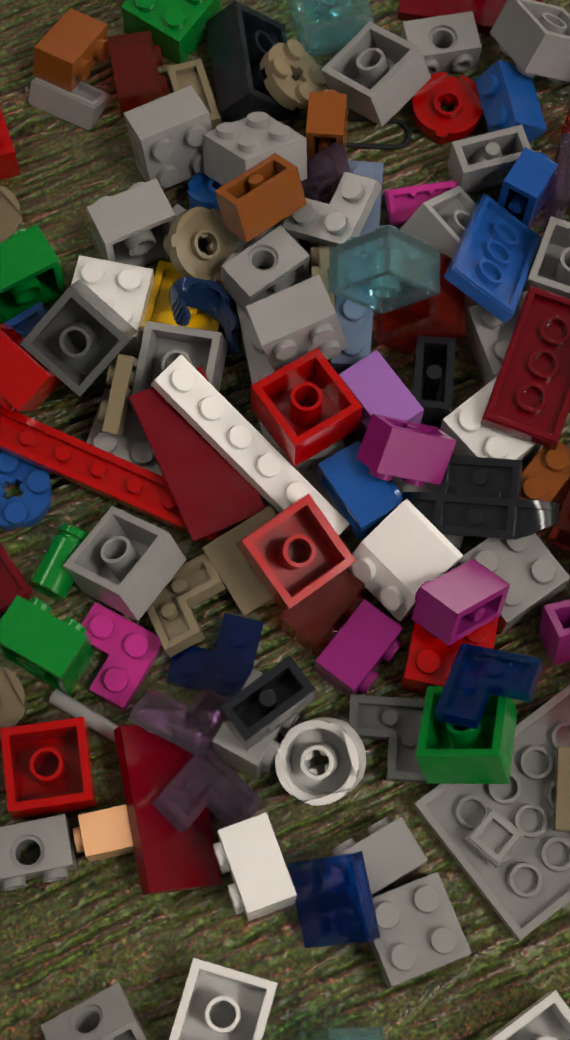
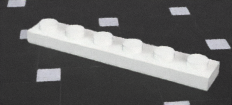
M182 354L152 382L151 385L278 512H281L293 502L309 493L338 536L350 524Z

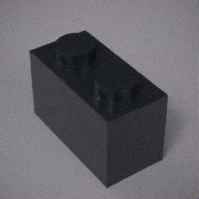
M417 335L413 356L411 393L424 409L421 424L441 426L442 420L451 413L456 338Z
M289 655L219 706L220 716L245 751H247L314 702L316 689Z

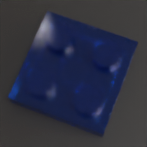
M362 851L288 863L290 878L297 894L295 902L305 948L369 942L381 938Z

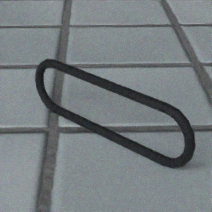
M307 114L293 117L289 121L288 126L292 129L295 122L307 119ZM348 116V121L374 123L366 117ZM391 118L387 123L398 124L406 131V138L403 142L395 145L347 142L346 148L402 149L411 140V129L404 121Z

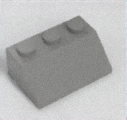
M457 186L422 203L397 233L405 241L407 248L416 254L429 268L431 275L441 282L454 296L455 302L467 311L469 307L479 304L444 278L475 206V203L460 186Z

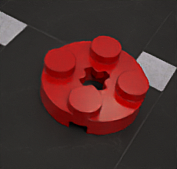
M448 72L431 74V79L412 99L411 113L415 125L421 132L431 137L432 141L439 145H445L450 141H457L469 136L480 124L482 117V105L476 84L470 78L461 74L459 78L448 76ZM444 101L447 105L453 103L455 105L453 111L446 112L441 110L440 102Z

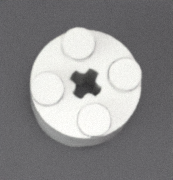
M331 717L314 718L294 726L285 735L275 757L276 773L281 785L289 794L310 805H327L347 795L362 780L366 767L365 747L358 733L347 722ZM319 752L322 756H328L329 763L325 765V770L323 765H315L314 758L319 755Z

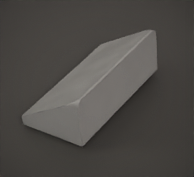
M35 77L31 80L28 102L30 105L86 130H91L109 103L111 95L82 81L72 92H69Z

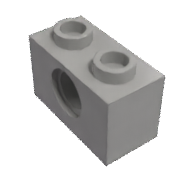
M473 11L403 21L401 38L421 48L430 75L437 72L455 71L462 73L478 67L482 46Z
M518 125L452 142L447 166L452 180H457L458 186L468 194L503 185L504 179L524 148L532 149L523 126Z
M280 225L270 233H262L251 246L240 253H233L225 260L223 265H221L222 287L248 314L245 306L298 284L308 277L310 255ZM259 267H267V268H269V269H267V270H260V269H257V268H259Z
M65 814L0 827L1 891L26 887V880L42 877L44 883L64 880L68 878V871L77 870L70 821ZM30 844L40 846L41 854L37 862L32 865L21 864L20 853L24 847Z
M119 982L40 1025L46 1040H147L136 1013Z

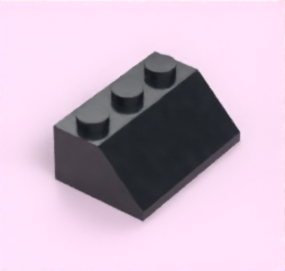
M236 0L206 22L219 114L235 121L246 118L252 112H265L277 121L291 120L293 117L300 116L298 107L293 111L286 109L271 96L263 82L267 78L265 67L260 70V62L263 55L275 44L288 41L285 25Z

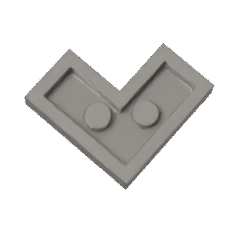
M344 172L329 204L305 198L307 204L286 218L282 227L292 237L324 246H334L335 249L351 253L382 187L378 180Z

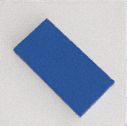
M483 194L474 206L444 278L506 324L515 313L539 247L541 236L488 195Z

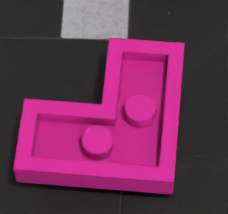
M95 602L83 621L82 626L87 629L85 635L91 640L92 648L108 658L91 684L89 691L125 712L163 646L158 635Z

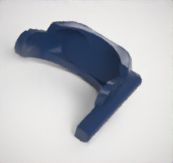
M188 276L174 282L168 296L176 324L187 326L191 319L188 307L199 309L216 319L224 328L225 337L229 342V355H239L240 351L236 332L239 327V320L233 311L231 297L222 286L214 280H203Z

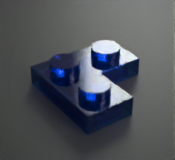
M225 613L216 650L190 646L172 656L166 680L167 684L232 698L242 690L254 668L264 622Z
M461 643L435 710L437 721L478 729L490 694L531 702L543 669L541 658Z

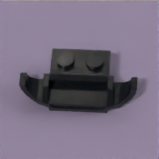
M451 456L441 485H439L438 493H401L403 499L401 503L408 499L442 534L517 540L558 524L560 504L520 499L523 461L514 459Z

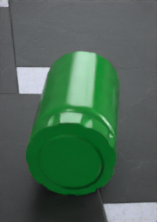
M64 523L60 525L57 531L58 534L54 536L29 580V584L34 589L47 597L61 602L65 600L74 584V580L63 565L88 536L85 531Z

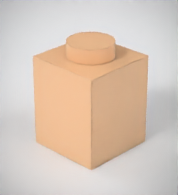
M126 804L78 815L80 827L73 828L77 853L85 852V857L89 862L135 852Z

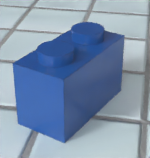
M498 60L475 79L489 133L522 125L530 144L547 131L533 79L520 73L516 69L515 64Z
M525 147L503 181L498 204L530 228L547 201L558 164L551 161L547 155L534 152Z
M356 441L318 463L317 479L342 516L350 523L349 526L358 540H361L368 536L399 506L403 499L393 481L386 482V480L376 478L368 473L370 468L357 459L361 444L359 441Z

